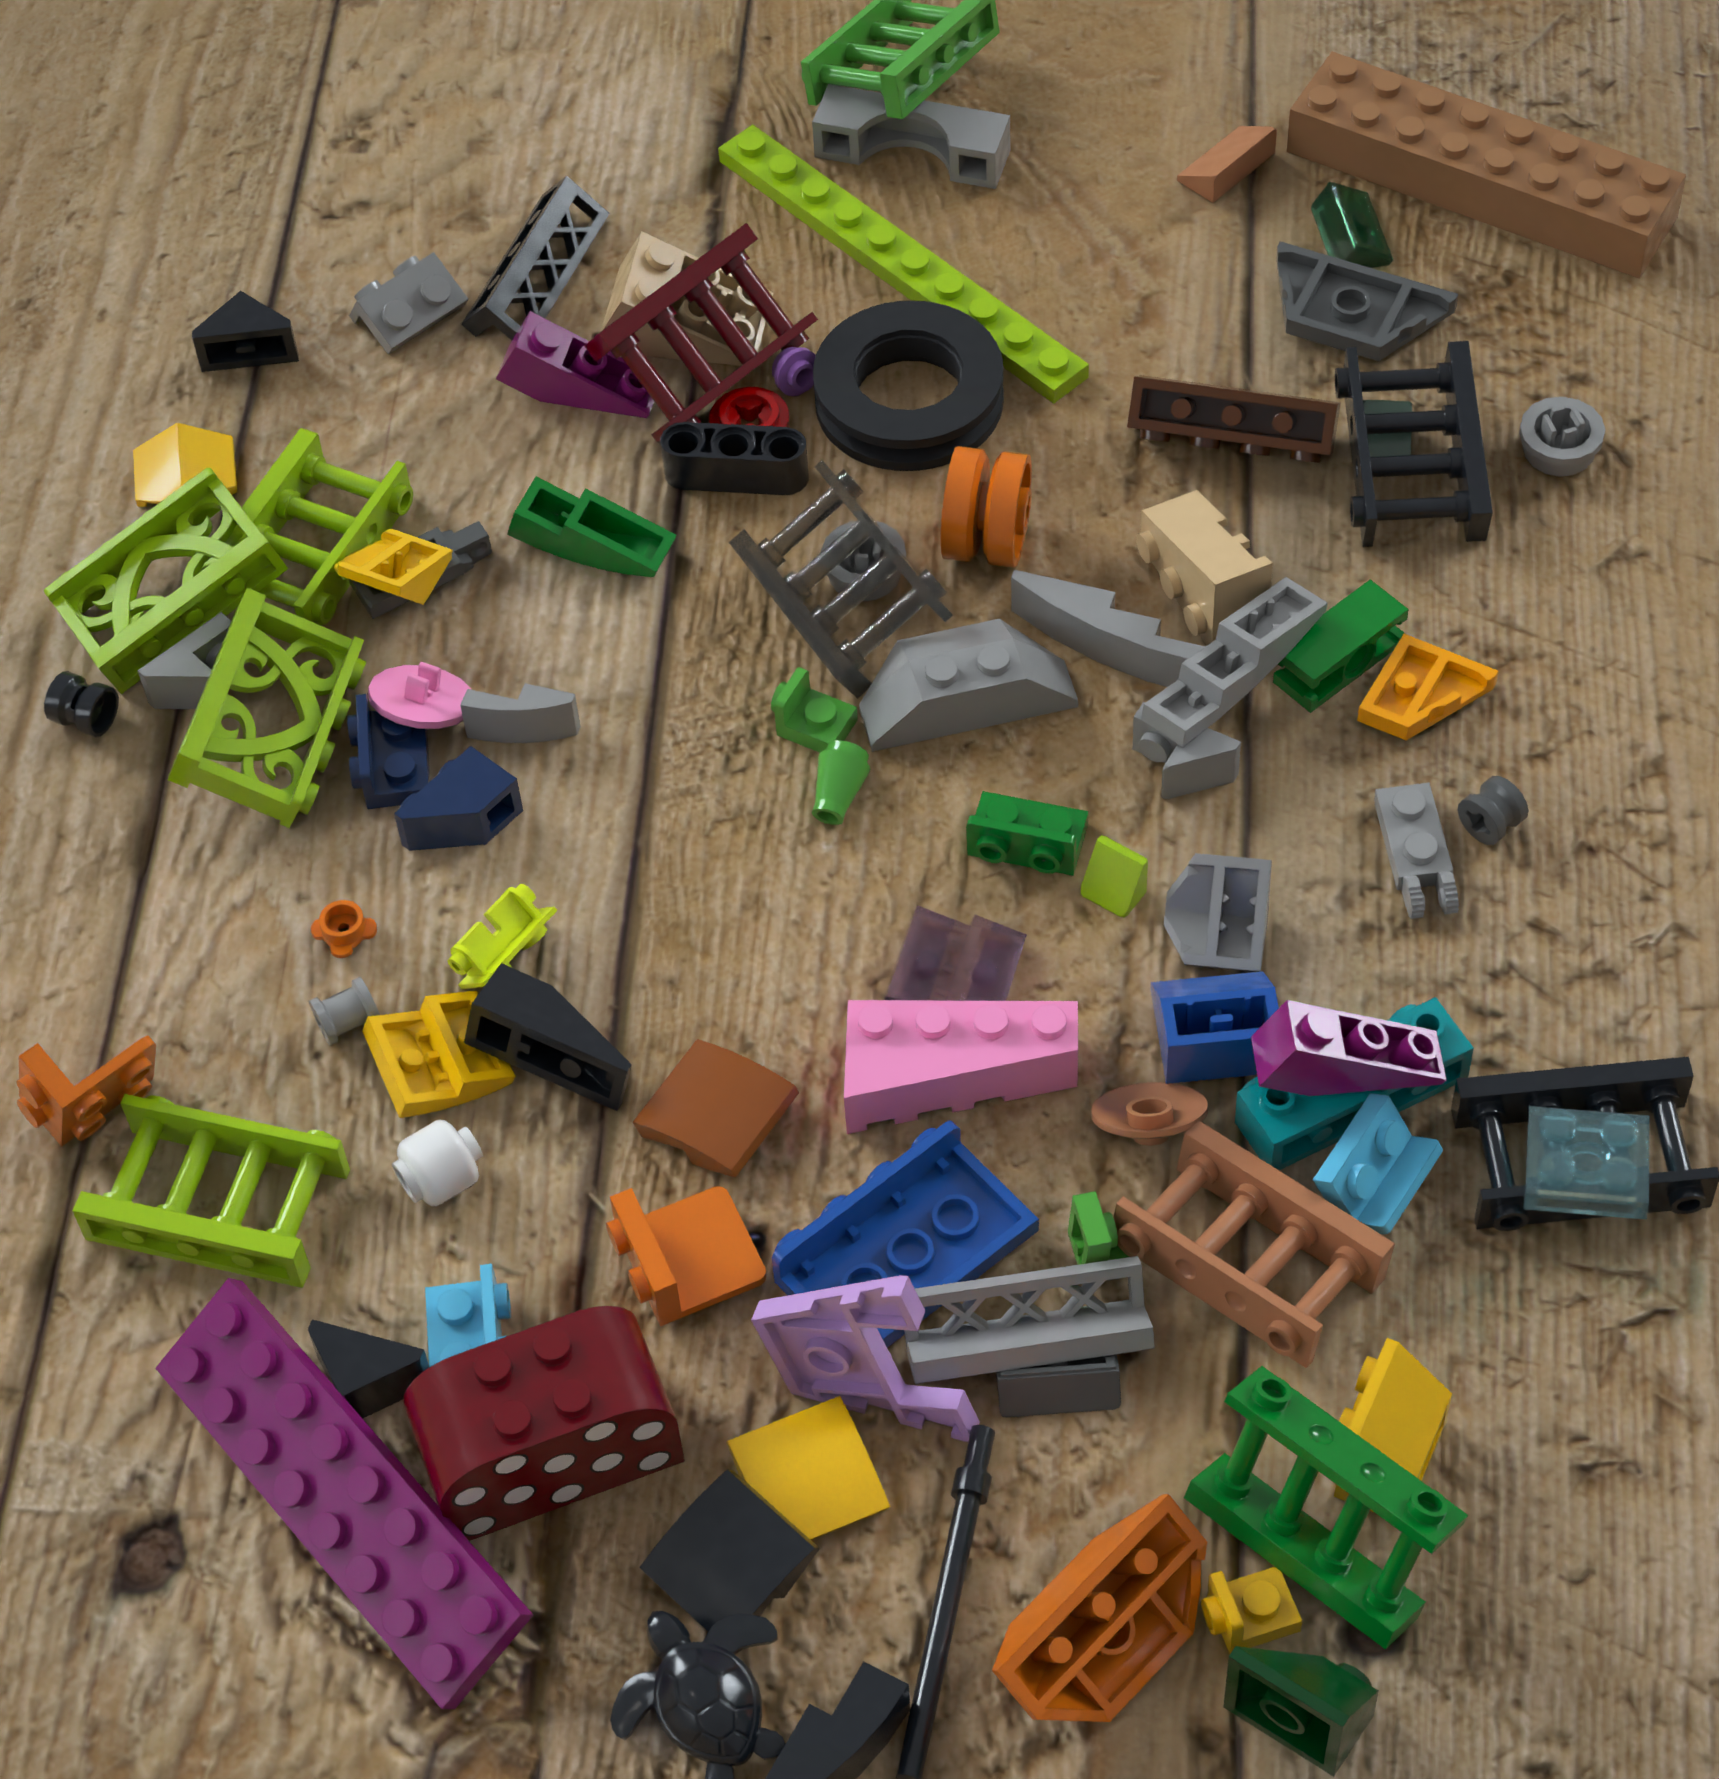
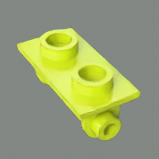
M519 884L516 888H507L501 897L483 914L496 931L492 934L482 922H476L450 949L452 956L447 960L449 966L459 975L464 976L466 973L468 974L458 986L461 989L484 987L501 963L512 968L509 962L520 950L532 947L545 935L547 928L544 924L557 912V909L554 906L537 909L532 903L536 899L534 892L524 884Z

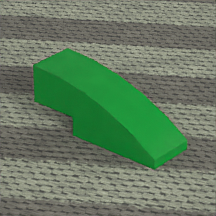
M535 476L516 508L507 535L530 546L569 561L601 570L645 577H655L677 536L586 488L580 498L537 476Z

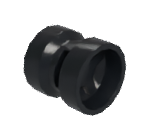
M64 671L54 678L47 690L44 712L46 718L63 726L73 723L76 724L77 729L82 733L93 737H101L113 724L119 706V696L117 690L102 683L89 685L82 676Z

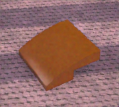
M697 1039L634 1119L633 1124L641 1137L683 1149L692 1165L736 1178L797 1097L799 1091L794 1084L766 1067L733 1051Z

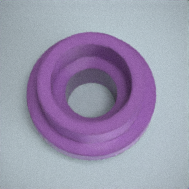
M789 347L780 352L772 366V375L778 389L788 396H799L808 391L814 385L813 366L816 355L809 349L802 347Z

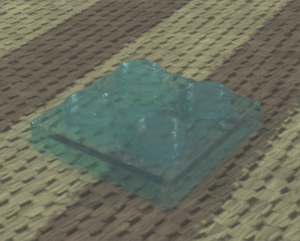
M1529 1106L1524 1209L1647 1219L1649 1206L1650 1116Z

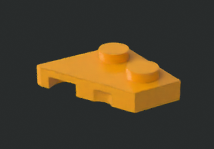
M1403 634L1359 706L1357 721L1407 741L1493 690L1497 682L1498 670Z

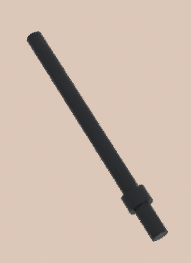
M974 1425L971 1427L963 1467L957 1468L955 1472L951 1496L956 1501L896 1779H922L978 1512L980 1505L987 1503L992 1476L987 1470L995 1431L988 1426Z

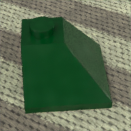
M1236 1646L1228 1659L1223 1708L1334 1777L1373 1718L1379 1690L1372 1687L1370 1680L1365 1674L1346 1663L1336 1665L1327 1658L1318 1655Z

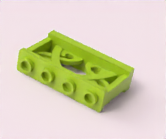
M206 468L155 507L145 512L139 519L112 539L105 542L84 560L63 573L44 589V593L81 642L99 670L120 694H123L141 680L138 673L140 668L222 612L227 616L235 610L246 588L259 592L289 568L213 470ZM222 510L221 524L216 532L209 537L213 528L210 518ZM238 524L247 537L233 547L225 542ZM168 557H192L185 568L180 588L167 597L151 595L136 599L142 578L152 561ZM92 606L100 610L112 609L111 612L99 617L83 615ZM113 626L114 637L101 646L92 632L102 631Z
M246 588L232 618L167 780L185 788H188L191 783L280 820V825L290 828L298 812L308 815L317 796L320 785L311 782L315 770L322 773L325 771L336 744L327 740L331 728L337 731L340 730L350 708L351 702L343 699L346 687L355 690L365 668L366 661L358 658L364 639L357 636L351 639L265 602L266 595ZM268 635L285 641L291 645L285 651ZM303 652H311L329 660L332 664L333 674L326 679L319 678L313 673V668L320 663L319 660H308L298 667L293 659ZM244 664H255L259 669V673L265 665L271 670L265 675L256 678L250 676L245 671ZM279 678L295 705L300 723L285 731L256 738V726L251 713L239 700L227 693L229 689L243 693L259 692L272 686ZM328 695L321 713L316 696ZM226 718H233L239 721L243 730V739H236L239 731L238 728L234 731L226 730L222 726L221 721ZM310 742L302 762L294 750ZM211 760L241 762V773ZM263 760V771L272 781L276 778L274 773L275 767L286 768L291 774L290 785L286 788L278 789L259 781L254 772V761Z

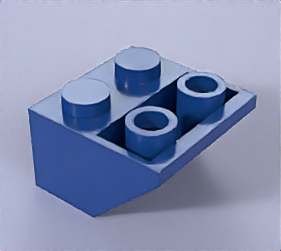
M1263 971L1151 982V996L1166 1084L1257 1075L1251 1036L1279 1009L1275 986Z

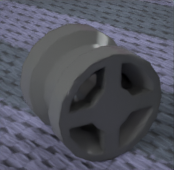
M1491 776L1481 785L1479 794H1469L1458 804L1457 811L1464 828L1471 836L1486 845H1494L1505 836L1506 827H1516L1528 817L1529 809L1523 794L1513 783L1501 776Z

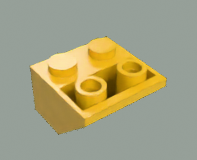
M1386 1338L1378 1359L1371 1356L1366 1357L1355 1386V1391L1359 1393L1353 1409L1345 1407L1339 1422L1422 1481L1446 1424L1452 1393L1399 1342ZM1336 1485L1334 1497L1346 1501L1349 1493Z

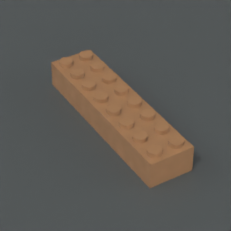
M1333 51L1290 108L1287 141L1288 153L1639 279L1678 218L1686 174Z

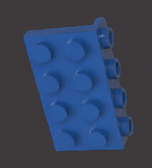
M950 1120L937 1129L929 1128L922 1132L908 1151L893 1162L886 1161L878 1165L869 1174L864 1184L848 1196L840 1195L834 1198L823 1209L821 1216L804 1229H795L786 1234L779 1241L772 1255L774 1282L788 1296L899 1275L909 1276L914 1289L976 1280L1038 1232L1039 1219L961 1143V1130ZM942 1305L924 1307L925 1313L922 1321ZM877 1328L887 1348L905 1335L904 1330Z

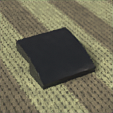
M727 1469L678 1518L639 1568L709 1632L710 1628L717 1621L726 1616L735 1614L761 1616L773 1598H785L820 1548L734 1470Z

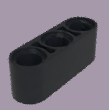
M681 422L667 427L660 437L665 479L669 485L676 489L793 495L804 489L809 481L806 439L801 432L793 428Z

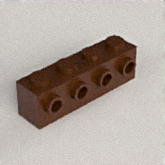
M1139 375L1134 376L1127 427L1140 429L1139 438L1169 442L1170 434L1190 436L1189 445L1219 449L1220 441L1222 440L1241 443L1239 452L1270 456L1271 447L1291 450L1290 459L1320 463L1321 454L1331 455L1334 451L1341 402Z

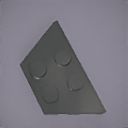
M1281 241L1277 246L1276 262L1285 332L1287 334L1346 351V347H1357V355L1380 361L1453 314L1457 308V293Z

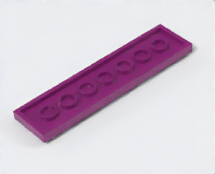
M228 1278L155 1369L441 1709H456L533 1617L532 1612L450 1518L443 1517L437 1503L241 1280Z

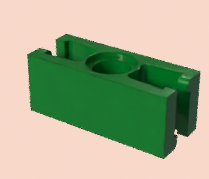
M1370 579L1318 619L1296 646L1278 663L1281 668L1274 672L1273 683L1309 713L1313 712L1393 652L1401 637L1405 634L1395 625H1401L1407 620L1409 609Z

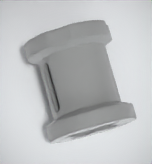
M361 977L352 980V987L321 1001L316 997L308 1001L315 1020L329 1046L338 1042L339 1035L364 1024L368 1016L380 1015Z

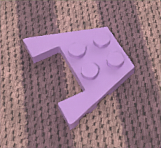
M899 1275L765 1299L758 1302L751 1321L791 1394L819 1402H825L841 1396L848 1410L865 1414L868 1404L894 1411L900 1424L921 1430L925 1420L953 1427L951 1438L965 1442L969 1441L971 1427L980 1423L963 1389L905 1384L892 1359L891 1353L888 1351L877 1329L918 1331L925 1309L909 1276Z

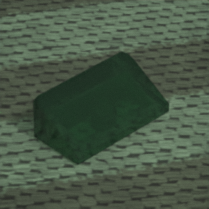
M1329 182L1311 206V211L1328 256L1369 268L1390 265L1393 261L1392 254L1368 192Z

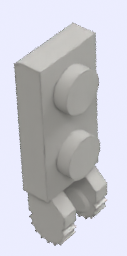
M1430 783L1376 789L1374 805L1396 889L1402 892L1408 917L1410 919L1423 917L1425 897L1421 887L1433 885L1436 887L1439 904L1444 915L1458 913L1459 899L1453 875L1454 870Z

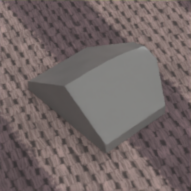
M1195 853L1187 867L1167 891L1164 927L1185 965L1261 972L1268 923L1272 860Z

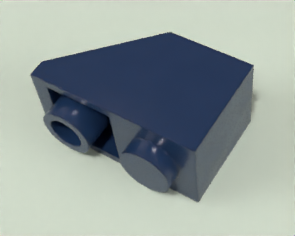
M470 746L456 759L445 763L438 772V775L419 792L409 795L394 813L402 846L409 851L486 845L523 812L517 778Z

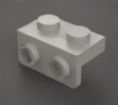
M434 252L420 261L416 256L410 257L393 271L395 277L382 285L378 280H375L363 287L354 296L356 303L349 317L355 324L363 320L388 355L465 306L468 301V297Z

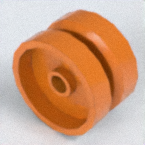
M963 446L955 447L947 474L942 508L940 539L943 559L971 561L978 553L983 536V551L989 565L1013 568L1018 565L1031 509L1032 461L1030 454L1002 452L994 463L990 478V463L984 449Z

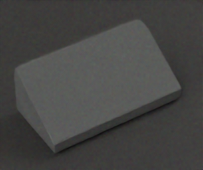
M1117 1354L996 1372L999 1410L1003 1417L1114 1410L1121 1405L1120 1370Z

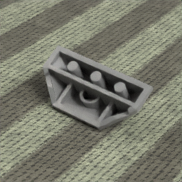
M995 619L897 640L860 702L859 709L873 752L1077 708L1078 698L1063 659L1003 620Z

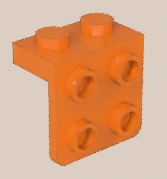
M148 1035L141 1038L75 1086L37 1043L19 1056V1079L16 1082L19 1088L20 1099L17 1100V1105L31 1125L35 1128L44 1125L61 1147L74 1137L79 1141L85 1140L103 1126L106 1121L104 1115L121 1103L124 1094L143 1098L151 1090L152 1085L150 1081L154 1078L156 1043Z
M712 1187L645 1215L632 1188L610 1196L614 1220L606 1223L609 1237L618 1256L627 1253L633 1266L632 1269L628 1270L633 1290L641 1304L649 1301L660 1327L759 1287L766 1281V1268L729 1192L724 1187Z

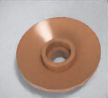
M1147 1082L1122 1086L1104 1093L1093 1103L1091 1113L1093 1122L1100 1129L1111 1134L1134 1138V1141L1141 1145L1153 1146L1166 1142L1169 1136L1187 1131L1198 1120L1202 1122L1208 1114V1102L1202 1093L1188 1086L1174 1083L1166 1084L1165 1082Z

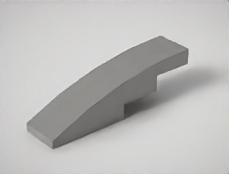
M1013 571L1011 576V611L1052 639L1106 666L1147 682L1168 687L1179 679L1181 663L1206 647L1161 637V619L1115 609L1116 592L1023 571Z
M1285 577L1221 621L1218 626L1216 640L1182 662L1179 679L1144 703L1141 720L1181 747L1185 746L1220 719L1256 687L1326 612L1328 603Z

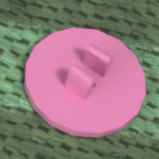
M420 662L419 665H402L388 668L374 676L368 687V697L370 705L381 716L397 724L418 729H440L457 725L463 721L460 704L467 689L471 688L461 678L441 670L439 667Z

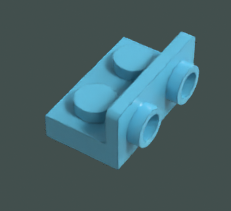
M1370 1093L1313 1178V1181L1325 1200L1376 1232L1385 1235L1391 1232L1443 1152V1148L1437 1139L1412 1136L1391 1098L1387 1095Z
M492 1264L480 1265L481 1281L425 1287L429 1367L453 1355L506 1337L502 1336L501 1319L511 1318L509 1289L507 1283L497 1284Z

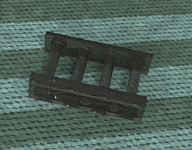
M821 460L815 468L831 486L825 493L771 540L764 538L759 543L743 529L729 544L832 675L858 699L872 684L860 669L867 663L865 657L926 604L945 622L953 614L940 600L947 591L928 569L919 574L857 499L864 493L857 482L845 469L836 475ZM842 504H845L858 520L797 574L791 571L786 575L780 568L786 562L784 556ZM872 536L885 554L825 607L819 604L813 609L806 601L813 595L810 589ZM899 570L913 588L850 642L846 638L840 643L833 635L840 628L837 623Z

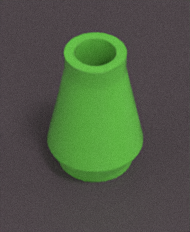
M835 740L829 742L826 750L819 753L815 804L812 810V815L817 820L831 825L843 823L848 808L871 770L867 763L869 754L859 745L848 741Z

